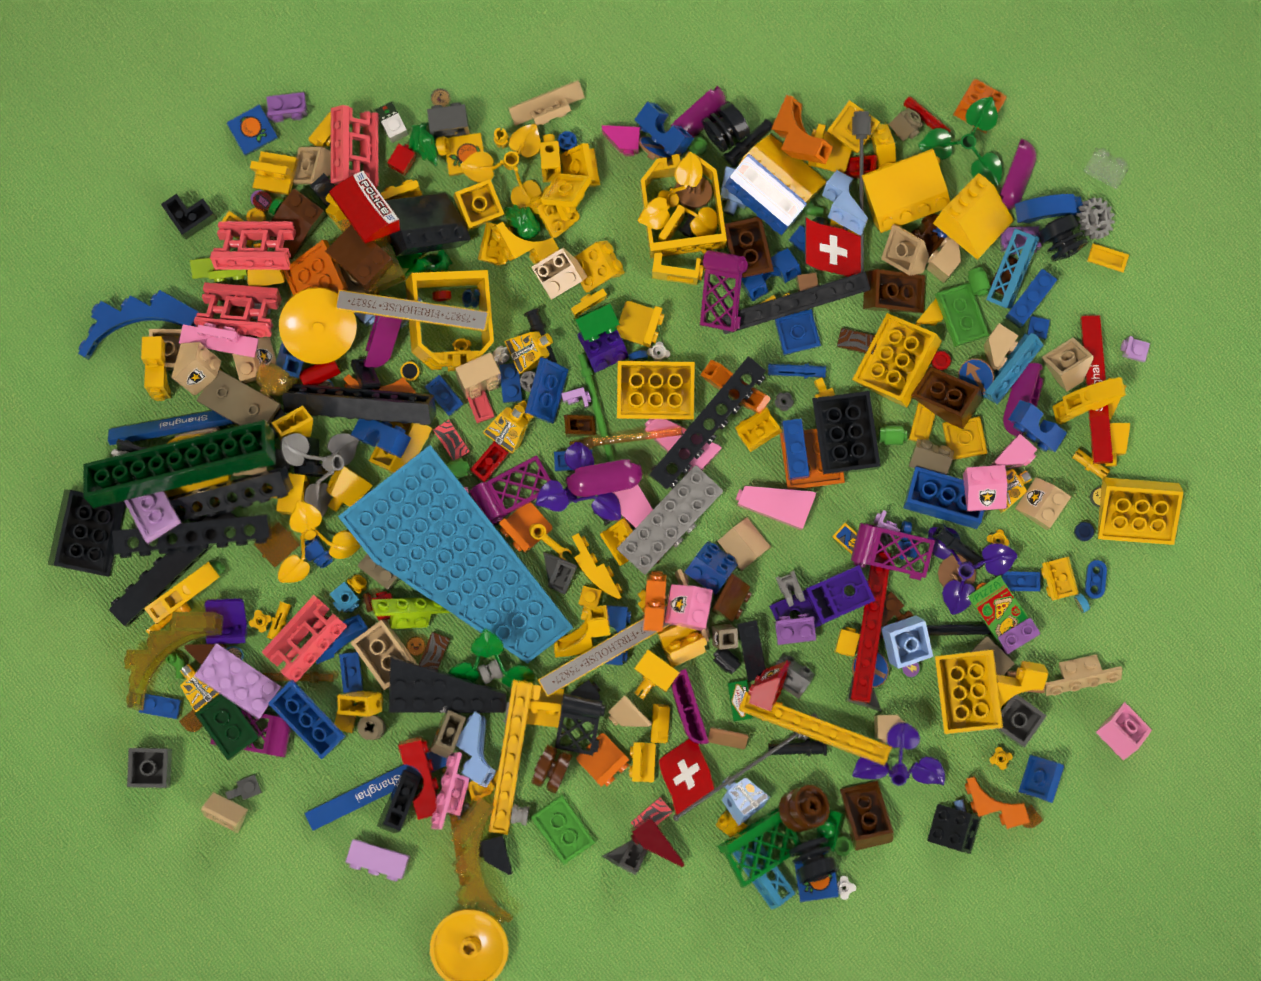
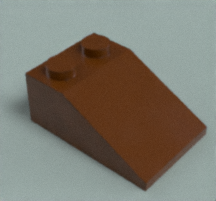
M295 188L282 202L271 222H293L296 231L294 240H284L283 248H289L291 260L327 216L324 210ZM270 237V240H277V237Z
M755 217L724 224L729 254L744 256L748 263L747 270L743 272L742 278L774 271L762 219Z
M352 225L325 251L366 291L394 264L392 258L375 242L364 243Z
M881 269L865 271L871 290L864 292L863 309L924 313L925 275H908L904 272Z
M933 367L928 369L911 394L913 399L941 419L961 429H964L982 401L980 387Z
M731 574L712 612L733 622L734 618L738 620L743 611L740 608L743 601L747 603L752 594L749 591L750 586L734 574Z
M878 781L840 789L855 851L893 842L894 832Z

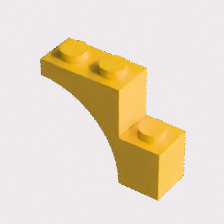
M879 124L871 135L874 154L877 156V169L896 163L895 142L888 124Z
M503 222L491 227L493 238L500 243L502 247L501 252L509 261L529 251L530 260L533 264H537L559 250L553 237L544 241L532 242L515 236Z
M162 336L142 337L141 359L145 364L144 387L155 401L171 399V390L166 373L165 342Z
M607 605L587 607V617L584 623L577 630L561 637L554 643L555 658L581 655L593 648L592 637L610 635Z
M1022 661L1021 666L1017 668L1016 678L996 675L1000 708L1010 698L1019 693L1029 690H1044L1048 677L1045 665Z

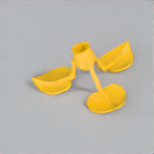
M526 125L516 130L509 139V147L513 151L507 152L504 160H500L495 166H493L491 155L480 151L473 153L460 164L461 170L469 179L477 183L489 179L492 180L494 176L493 169H497L501 165H504L508 170H514L519 186L512 190L511 201L513 205L525 208L533 197L541 194L540 187L536 182L528 180L522 184L517 168L520 154L523 157L529 158L535 156L540 150L541 140L537 125Z
M688 151L686 156L676 166L675 180L683 186L671 188L670 191H660L658 197L651 200L643 209L637 220L639 223L656 230L662 229L667 224L670 218L668 209L670 207H678L679 197L675 192L686 189L688 185L691 187L697 186L702 178V165L695 154ZM703 207L699 210L698 214L685 208V212L695 217L690 223V228L694 235L697 237L714 235L718 219L716 212L712 208Z
M297 500L290 516L289 524L292 530L301 533V558L297 555L287 557L279 568L278 581L293 583L303 580L308 575L310 566L308 562L304 561L305 539L313 540L316 535L319 536L327 545L331 546L329 554L336 559L352 556L361 545L348 530L336 533L332 538V542L328 541L315 528L322 521L320 511L309 503Z

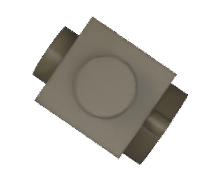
M907 108L900 112L889 123V126L895 131L898 138L905 141L908 138L914 139L920 133L919 129L923 124L919 114Z

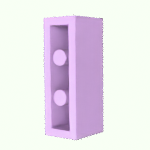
M353 839L346 863H350L349 867L360 870L363 867L369 869L368 873L379 876L382 873L387 875V879L398 881V878L403 879L410 856Z

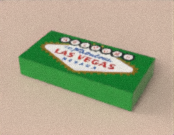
M747 680L727 683L733 721L753 719L752 715L739 711L745 692H749Z

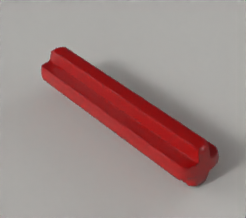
M912 97L906 98L903 105L906 108H910V110L916 111L921 120L932 130L942 128L949 133L951 132L948 127Z

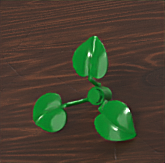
M992 97L982 98L968 108L966 122L974 126L970 134H965L961 141L951 142V135L947 130L936 128L928 132L918 144L922 152L933 149L935 155L940 160L951 156V146L961 144L965 149H972L979 159L974 161L971 166L973 178L980 173L994 186H998L1001 181L1002 164L998 156L988 152L981 157L975 148L976 138L974 134L977 128L982 131H988L998 121V112Z
M486 628L471 644L472 653L477 655L475 664L472 666L468 662L460 663L448 671L449 674L455 675L457 678L474 682L479 677V671L476 668L478 667L480 656L489 658L495 655L501 671L505 675L502 678L504 685L512 688L513 680L533 682L536 679L533 671L526 666L519 665L510 668L508 671L505 670L498 655L504 649L503 642Z

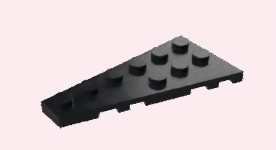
M390 655L389 713H446L448 710L454 713H505L506 692L486 685L482 686L470 680H463L455 677V675L427 666L423 667L414 664V662L404 661Z

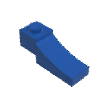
M359 614L342 621L347 627L315 661L316 664L333 658L339 649L368 630Z

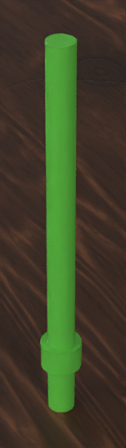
M580 354L578 357L582 368L580 370L582 378H585L608 462L616 461L592 379V368H589L586 354Z

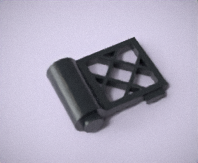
M564 693L555 748L592 756L594 752H598L600 740H596L599 719L600 716L604 717L606 705H603V700ZM564 717L573 719L576 724L568 729L564 724ZM586 721L595 723L594 729L589 732L582 726ZM579 727L584 735L575 739L571 731ZM566 734L573 741L568 745L560 743L561 737ZM587 738L591 743L590 749L582 748L578 742Z

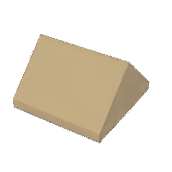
M748 518L742 520L717 541L727 554L735 558V562L741 571L771 548Z
M213 792L202 806L201 811L204 817L238 833L248 809Z

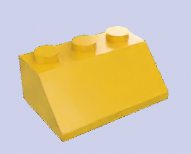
M389 422L393 425L392 428L399 426L405 429V434L411 437L401 458L387 453L376 445L369 462L392 474L420 453L432 430L431 427L417 423Z

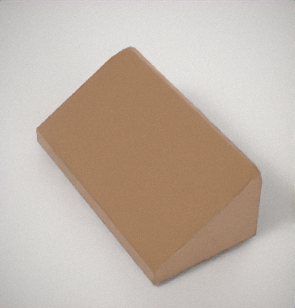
M713 727L709 729V743L739 749L746 748L747 734Z

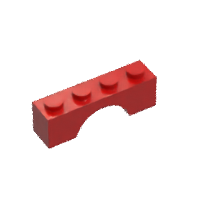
M422 736L400 741L398 747L403 764L415 767L421 773L424 781L421 792L413 799L417 818L420 820L432 817L437 808L436 799L438 795L436 790L439 789L437 778H433L431 771H434L432 760H428L426 752H429L427 741H423Z

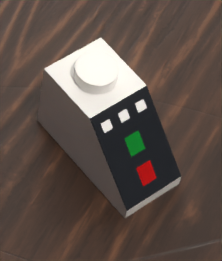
M392 101L375 109L391 143L408 136L402 119Z

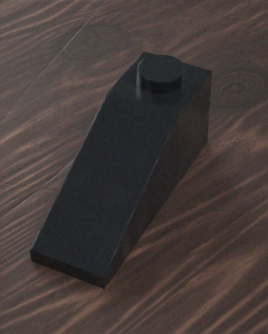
M757 620L737 624L748 682L755 681L757 675L761 676L762 672L766 669Z
M403 770L382 811L377 827L393 834L401 831L421 777Z

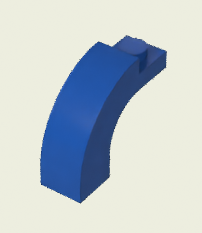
M1058 194L1016 203L1017 223H1032L1046 218L1068 216L1071 214L1074 217H1078L1077 213H1081L1079 206H1083L1081 197L1074 196V194Z

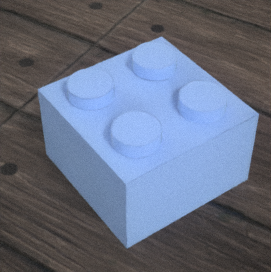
M917 615L881 627L889 663L899 669L933 657L926 622Z

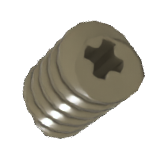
M364 716L359 721L357 729L362 738L377 740L384 735L386 725L382 718L378 716ZM370 724H375L374 732L368 730Z

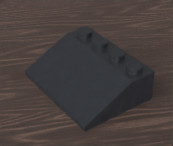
M446 193L385 200L399 218L400 230L389 234L396 256L458 248L471 240L465 220Z
M870 391L812 398L823 475L879 469L881 466Z
M64 490L48 565L109 577L114 558L112 531L120 530L125 502L120 501L93 508L83 497V492Z

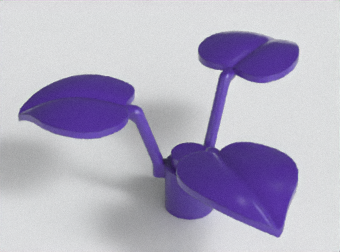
M575 442L566 449L564 459L569 468L575 470L580 467L594 465L593 455L584 444ZM551 480L542 486L536 499V506H541L555 512L565 510L572 502L577 503L578 501L594 499L591 507L598 516L610 521H619L621 518L620 502L612 492L577 498L567 487L563 489L560 482Z
M931 527L928 532V539L935 540L932 553L940 559H947L952 553L958 565H960L958 573L962 577L961 582L958 580L949 581L944 586L942 592L944 602L952 615L963 612L971 605L967 596L975 592L973 585L965 583V580L973 576L974 569L985 564V568L990 574L996 576L1003 575L1011 568L1018 557L1017 553L1010 547L994 543L983 549L982 556L984 560L976 565L968 561L961 562L953 549H947L944 543L933 538V533L938 527ZM946 527L950 532L956 533L959 536L954 529Z
M908 723L895 724L887 733L888 745L892 746V748L900 747L899 762L893 765L892 770L887 762L884 766L860 757L852 773V776L856 778L880 779L889 772L892 783L898 786L904 785L907 782L911 772L913 778L920 783L940 785L945 783L944 768L935 758L923 757L919 763H913L909 770L902 763L903 748L913 749L920 742L919 732Z

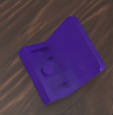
M617 330L609 334L605 331L599 334L600 338L592 342L583 340L580 332L577 334L595 373L618 363V361H623L629 356Z
M242 599L206 600L207 644L246 643L248 625L244 601Z

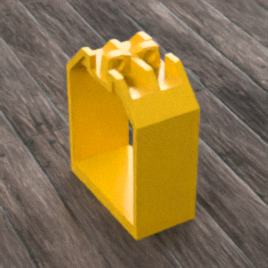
M679 154L672 155L671 161H667V158L656 159L642 177L641 195L643 209L648 204L646 187L652 179L674 177L676 166L681 161ZM698 155L696 156L702 165V174L712 180L719 234L653 243L652 229L646 226L650 258H654L655 253H662V257L701 252L702 249L716 250L726 247L727 239L717 170Z
M488 270L411 273L405 281L407 300L418 301L417 288L477 285V289L480 291L479 310L490 312L487 332L481 331L482 348L479 351L432 353L422 344L420 322L409 320L411 352L431 370H442V367H447L448 372L456 371L455 368L481 357L494 342Z

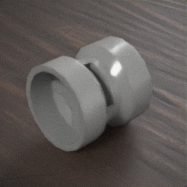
M497 660L491 661L488 665L478 666L485 684L490 683L494 678L499 679L503 677Z

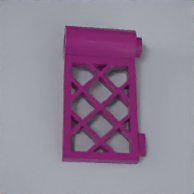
M707 250L703 258L705 276L700 325L735 332L736 329L740 328L741 317L738 316L741 279L743 272L747 270L748 263L744 256ZM711 274L716 275L720 281L715 286L710 282ZM729 278L736 279L733 289H730L725 282ZM721 284L728 292L723 297L716 290ZM711 292L718 299L713 305L708 300ZM729 295L733 300L731 308L724 302V299ZM719 303L726 311L721 316L714 309ZM709 311H711L716 318V320H714L713 322L706 321V316ZM726 314L731 318V326L726 325L722 320Z
M536 455L495 478L474 486L469 492L487 518L496 526L503 520L502 518L505 515L537 499L540 489L536 488L538 479L545 480L546 482L551 481ZM536 462L539 467L537 475L526 472L528 465ZM515 472L523 474L521 482L510 481L511 474ZM525 475L536 478L533 487L523 485ZM498 481L506 483L503 492L496 491L492 484ZM508 484L519 487L516 496L506 493ZM521 488L532 490L529 498L519 497ZM504 497L515 499L514 505L506 509L503 505Z
M860 522L851 561H854L853 565L865 567L866 564L910 574L909 578L921 581L922 577L926 578L935 540ZM881 533L890 534L893 541L883 546L880 541ZM903 537L908 538L912 544L904 550L897 543ZM921 542L929 543L928 551L920 554L916 545ZM895 543L900 552L890 558L885 548ZM914 547L919 556L909 562L904 553ZM884 550L888 559L882 563L875 562L876 554ZM902 554L907 564L902 567H896L892 560ZM921 559L924 564L923 571H914L911 564Z
M241 710L244 715L249 717L251 725L255 726L259 732L258 735L265 741L263 749L256 748L252 743L251 747H247L244 750L286 757L291 727L279 715L263 714L261 718L269 720L267 728L261 731L256 724L260 719L256 718L254 720L251 714ZM211 738L210 744L216 745L213 739Z

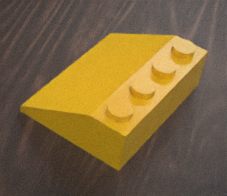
M772 134L762 139L742 158L741 162L750 154L807 204L827 182L803 160L791 158L782 151L783 144Z
M933 149L861 175L873 223L880 233L891 230L894 224L901 226L941 211L950 203L948 190Z
M978 173L942 210L933 224L978 260L1014 220L1002 202L995 186Z
M887 313L852 380L907 408L912 400L911 394L925 375L942 340L932 331Z
M618 361L617 419L694 420L695 362Z
M1103 477L1097 538L1102 540L1174 545L1184 493L1180 484Z
M993 650L935 656L944 734L1003 728Z

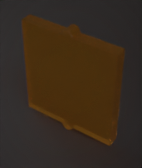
M280 522L271 528L272 539H267V543H254L263 554L262 557L266 558L275 568L300 546L291 536L292 533L288 532Z

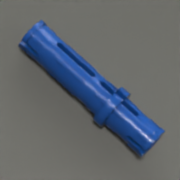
M768 363V376L804 377V379H808V377L825 378L826 366H809L806 363L805 365Z

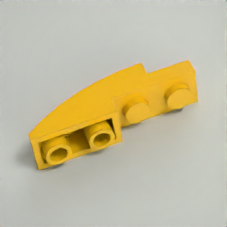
M1117 377L1098 382L1062 397L1063 401L1052 406L1056 423L1063 424L1089 410L1096 411L1126 396L1122 378Z
M579 533L572 536L580 552L574 559L583 573L604 593L617 600L622 599L620 594L623 591L618 583L614 584L611 578L614 574L610 567H605L604 563L596 567L595 564L598 561L594 553L589 554L586 548L589 544L585 536L580 537Z
M208 561L144 609L153 621L158 623L220 576Z

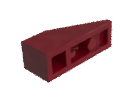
M650 815L631 828L633 833L631 838L636 845L641 844L643 848L680 867L685 866L684 861Z

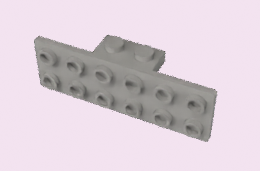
M695 465L621 543L617 550L645 575L672 546L676 548L684 540L681 536L685 532L689 534L697 526L694 522L720 496L723 490Z

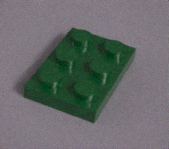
M221 694L195 713L227 761H230L260 738L239 706Z

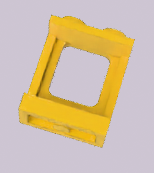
M655 253L652 279L697 285V280L702 279L703 265H700L701 259H697L695 270L662 265L663 254Z

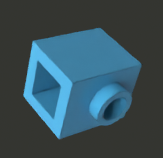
M343 582L330 593L331 597L335 600L333 605L339 612L343 610L345 613L348 611L352 613L360 606L358 603L361 600L346 582Z

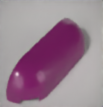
M716 86L714 90L710 89L677 118L671 126H681L692 137H696L704 130L701 119L704 117L709 118L711 112L719 116L718 107L726 103L725 95L721 88Z
M1022 138L999 194L1008 210L1015 208V204L1021 202L1037 159L1033 145Z
M375 316L365 351H368L364 360L365 367H379L390 359L402 319Z
M1029 363L1012 385L1003 416L1004 427L1011 435L1018 436L1021 434L1023 436V433L1014 429V424L1008 420L1018 402L1022 400L1032 403L1037 407L1044 378H1040V370L1043 367L1039 363Z
M628 459L575 469V473L570 477L567 476L566 485L572 494L579 497L627 490L635 487L641 481L643 475L642 467L640 464L630 463Z
M684 669L680 671L672 683V693L686 736L691 741L697 744H708L709 741L688 673Z

